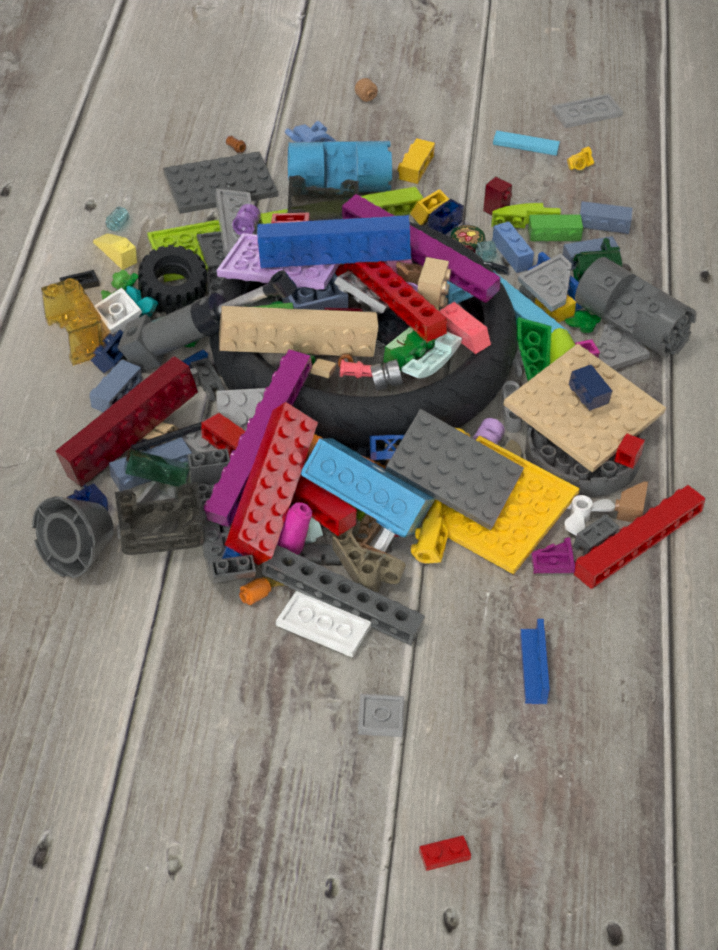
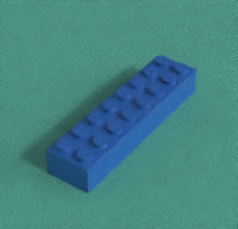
M409 215L257 225L261 268L411 260Z

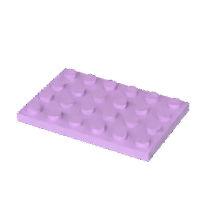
M243 233L217 269V277L269 283L271 277L276 272L284 270L298 288L307 287L315 290H324L339 264L261 268L257 235Z

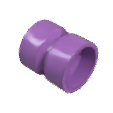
M252 204L241 206L232 223L234 231L239 235L243 233L252 234L261 217L259 209Z

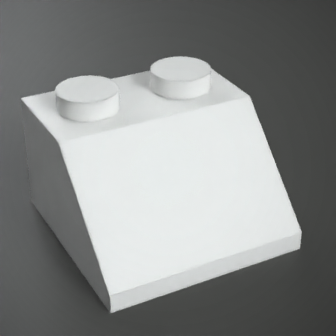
M122 288L91 307L97 321L108 334L111 333L112 335L120 329L124 332L126 324L139 318L142 312Z

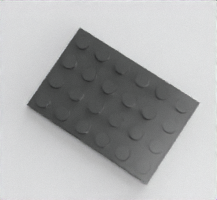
M260 151L163 168L164 176L179 214L216 208V189L250 192L251 201L278 197V191Z
M422 409L419 410L385 468L386 471L489 530L495 524L524 467Z

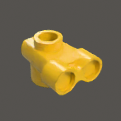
M589 146L567 158L569 169L582 170L585 166L594 165L592 151Z

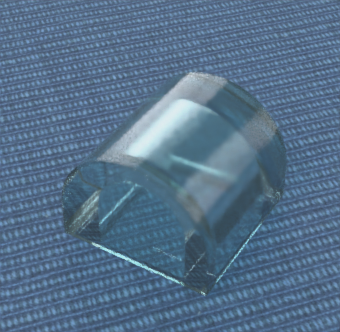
M495 242L477 243L476 254L483 260L495 259L497 255Z

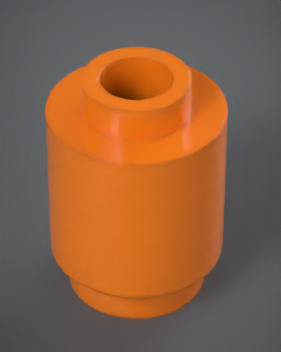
M264 577L256 578L240 587V599L243 603L252 605L268 596L269 592H271V585Z

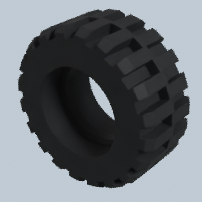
M160 246L158 250L153 249L150 251L149 255H145L142 262H140L138 290H140L141 299L151 297L158 302L157 312L169 314L205 297L207 287L206 265L201 260V257L198 254L194 255V251L189 248L186 250L183 246ZM166 274H178L188 281L182 285L168 286L162 284L157 279Z

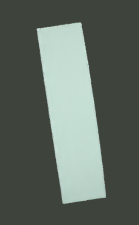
M447 332V334L435 340V347L418 361L412 359L402 367V372L416 378H425L432 375L451 358L462 342V338Z

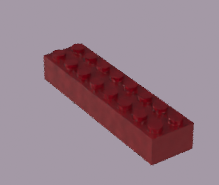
M173 356L55 450L67 477L80 487H83L104 470L110 462L115 461L131 448V445L136 444L198 393V389L190 367Z

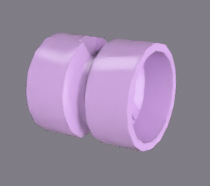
M484 419L473 439L476 440L478 436H481L498 445L505 434V428L496 419Z

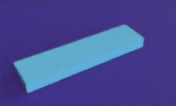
M496 130L493 145L557 155L560 141Z

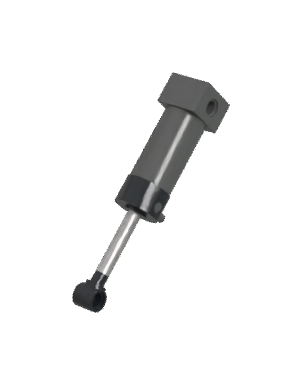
M281 270L271 277L267 285L228 302L223 297L224 291L218 289L216 293L196 300L192 304L158 319L152 320L147 315H144L126 324L118 349L132 364L141 367V373L161 365L164 354L204 337L219 333L221 306L246 307L271 295H280L282 298H286L296 290L297 285L284 270Z

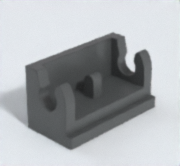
M605 514L577 533L573 547L578 550L583 546V555H586L597 544L609 536H614L620 527Z

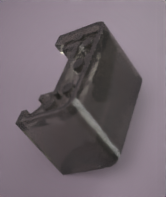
M185 483L180 486L177 491L178 498L138 503L136 495L132 491L123 490L115 492L122 552L126 555H139L190 549L203 545L205 541V528L198 483Z

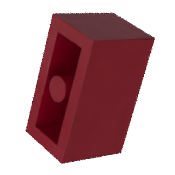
M494 177L485 187L483 211L492 216L493 211L510 206L512 184L498 177Z

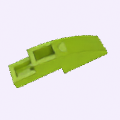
M524 203L506 206L492 212L491 227L510 222L514 228L525 229V225L529 223L530 215H561V208H545L543 203Z

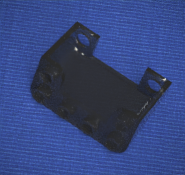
M299 175L289 176L287 213H310V221L342 216V205L355 194L358 195L359 181L347 179L341 183L340 189L331 187L317 188L315 186L306 187V180Z

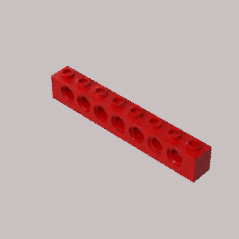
M383 261L344 263V266L380 297L388 307L426 342L447 334L448 321L446 316L441 314L434 305L425 300L422 295L415 291L411 285L406 283L401 276L396 274Z

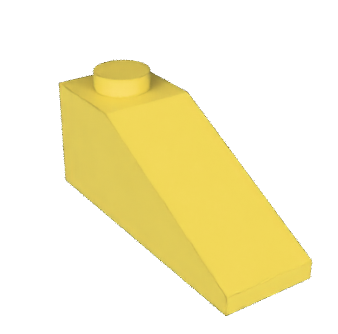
M107 233L93 240V243L122 270L137 263L136 247L127 238Z

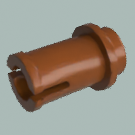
M232 135L227 137L226 145L234 148L237 153L245 151L246 144L243 140H238Z

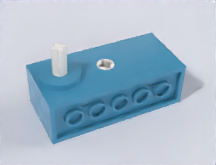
M319 438L300 474L375 518L376 522L384 527V530L374 548L383 552L386 551L395 534L404 538L415 534L416 528L420 527L435 498L394 476L384 468L334 439Z

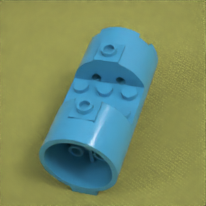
M390 141L288 142L289 194L391 191V185H388V182L392 180V152L388 151V147H391Z

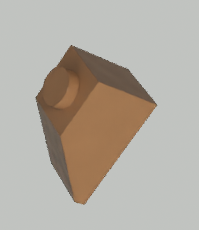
M397 262L398 275L405 282L414 283L418 286L423 266Z
M644 481L622 491L620 500L616 499L614 511H618L617 520L633 522L637 517L642 516L648 482Z

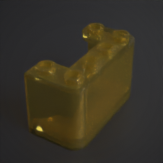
M70 278L41 287L45 321L48 326L52 325V323H57L60 329L65 328L68 333L69 360L71 364L76 365L91 360L95 355L93 351L99 345L104 344L102 341V322L100 314L80 283Z

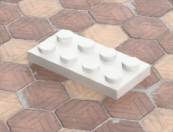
M298 591L294 593L276 620V626L350 657L354 656L369 632L372 623Z

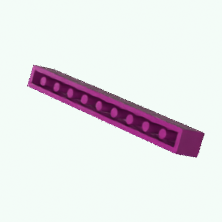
M357 194L342 205L343 219L395 216ZM410 225L411 259L422 266H424L426 257L449 261L448 269H451L449 282L485 303L500 290L501 277L496 273H492L480 264L473 262L466 256L459 254L452 248L440 243L437 239H433L423 231Z
M289 349L286 355L282 356L280 367L273 373L270 386L265 388L264 397L261 402H258L253 418L249 419L245 433L241 434L236 450L232 451L230 462L227 467L223 468L220 481L214 485L210 500L208 499L204 504L207 520L226 527H230L272 410L285 402L293 405L312 369L310 355Z

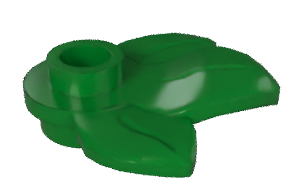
M585 310L575 311L574 317L565 319L566 324L571 327H579L583 333L593 332L596 324L601 321L600 317L590 315Z

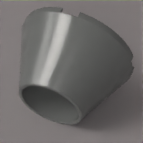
M54 496L43 500L37 506L33 515L32 528H35L37 539L34 540L36 548L45 564L52 571L63 577L70 576L75 578L85 574L112 540L114 533L110 514L102 505L95 502Z

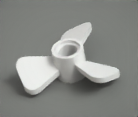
M578 495L573 498L572 503L568 506V509H571L570 517L565 520L564 526L567 531L577 536V533L583 530L585 523L589 521L591 511L615 510V505L609 499L592 503L589 497Z

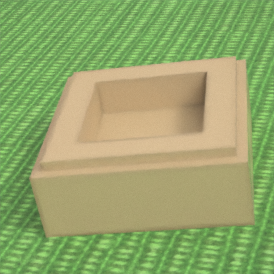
M317 359L312 366L311 374L329 378L336 369V363Z

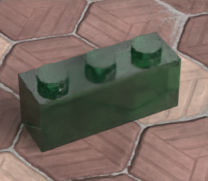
M133 449L128 450L124 464L125 474L184 488L189 472L187 463Z

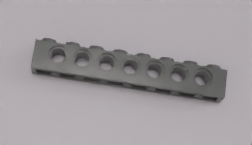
M276 545L272 559L263 563V575L302 594L372 622L371 627L412 646L423 627L425 616L418 611L403 606L401 603L393 601L378 592H374L360 583H355L341 574L334 573L322 565L309 561L307 558L299 556L287 548Z

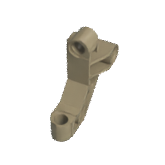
M357 518L356 525L343 534L337 536L332 532L333 551L353 582L360 583L374 592H379L382 582L389 584H398L406 567L405 563L388 554L361 548L355 539L360 528V521Z

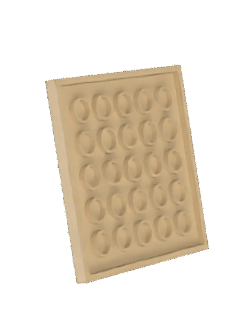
M579 344L575 345L508 396L503 403L504 406L591 472H594L617 452V448L626 433L636 437L663 415L666 410L665 406ZM590 364L613 390L609 404L591 411L581 403L580 398L569 387L572 371Z

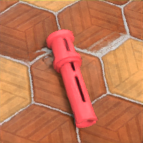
M341 360L339 377L344 375L355 376L358 379L362 376L373 377L370 369L372 365H364L361 361L352 363Z

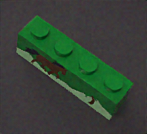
M409 327L385 346L383 362L387 363L397 359L399 370L402 371V367L412 359L422 358L429 349H433L436 339L426 342L415 330Z

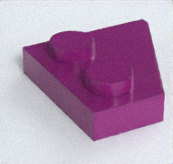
M570 537L565 538L564 542L558 545L553 543L544 549L532 552L533 574L574 573L575 564Z

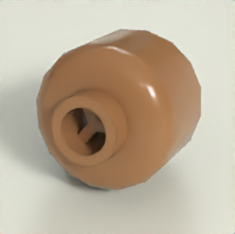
M362 78L355 85V93L362 101L369 102L378 93V87L371 79Z

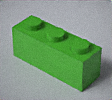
M530 215L528 223L530 241H581L583 232L581 215Z

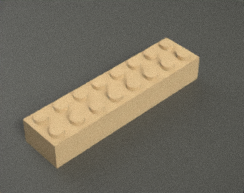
M221 306L219 350L287 353L290 349L312 355L341 356L342 354H349L351 356L373 357L378 333L376 312Z

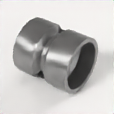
M397 359L388 361L385 367L382 364L370 366L376 391L386 389L389 383L392 386L403 384Z

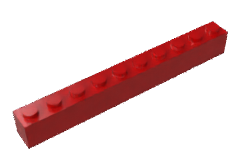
M220 413L201 422L202 438L218 450L227 449L230 458L232 451L236 450L241 434H244L245 430ZM300 475L291 503H304L309 506L312 511L311 517L337 536L356 525L357 510L352 505Z

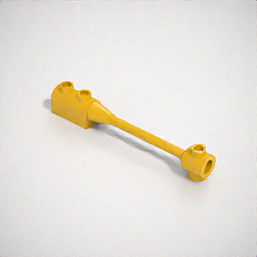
M455 428L470 437L469 433H466L462 429ZM435 500L434 507L431 509L426 520L423 521L422 528H416L415 530L418 543L411 545V554L422 563H440L442 561L450 531L442 518L443 503Z

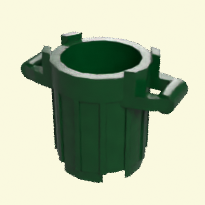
M604 238L600 246L602 251H588L575 254L573 261H577L576 269H573V278L580 282L590 265L602 257H606L623 267L619 252L620 247H611L610 240Z

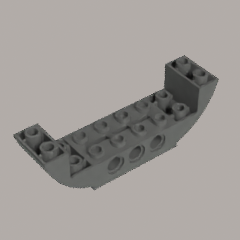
M220 449L187 454L195 516L207 573L211 583L217 584L254 578L256 569L252 555L222 559L231 525L226 527L207 520L204 511V504L208 499L210 500L214 485L221 479L223 468L227 467L230 462L228 450Z

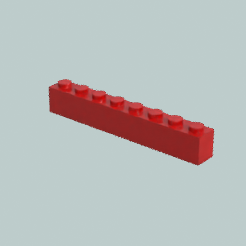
M689 485L676 490L671 497L663 499L655 508H650L646 514L637 517L627 527H622L617 534L609 536L604 543L593 547L585 556H580L575 562L574 575L590 589H593L703 511L706 498Z

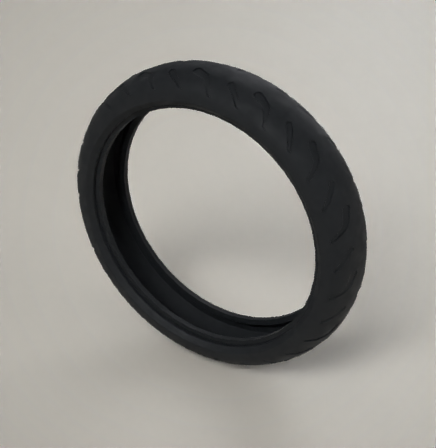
M339 216V217L324 218V219H319V220H314V221H320V220H337V219H343V218H342V216ZM409 222L414 228L423 231L433 239H437L440 243L495 273L487 263H484L482 258L455 239L426 226ZM224 278L218 289L224 291L223 297L228 302L268 283ZM500 283V290L487 303L475 296L459 302L465 311L487 327L491 345L477 354L472 353L459 368L443 379L413 391L385 396L342 395L315 389L303 384L292 406L318 422L315 435L326 439H334L353 451H358V447H370V436L405 435L420 409L453 428L462 427L477 416L496 397L509 375L517 348L516 316L505 287ZM219 333L209 336L215 366L229 390L258 389L270 386L273 373L277 369L269 364L259 352L220 351ZM397 439V441L394 444L399 446L402 440ZM376 440V447H382V450H384L385 442L383 440Z

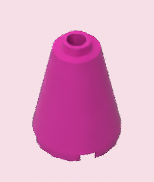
M295 503L289 508L277 542L278 546L287 548L297 555L301 553L305 545L312 516L309 506L304 503Z

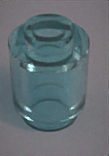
M116 207L106 218L105 224L107 228L111 231L119 230L129 220L128 211L123 207Z

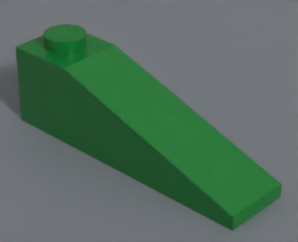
M518 317L516 324L517 341L527 380L529 381L550 365L552 326Z

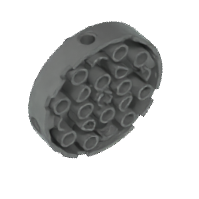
M528 425L525 443L526 460L578 487V495L595 497L614 493L627 486L639 471L642 455L632 469L615 462V453L594 472H591L531 425ZM643 432L636 437L644 440Z

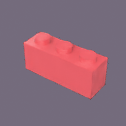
M455 302L439 311L447 318V332L461 337V343L474 354L491 345L487 327Z

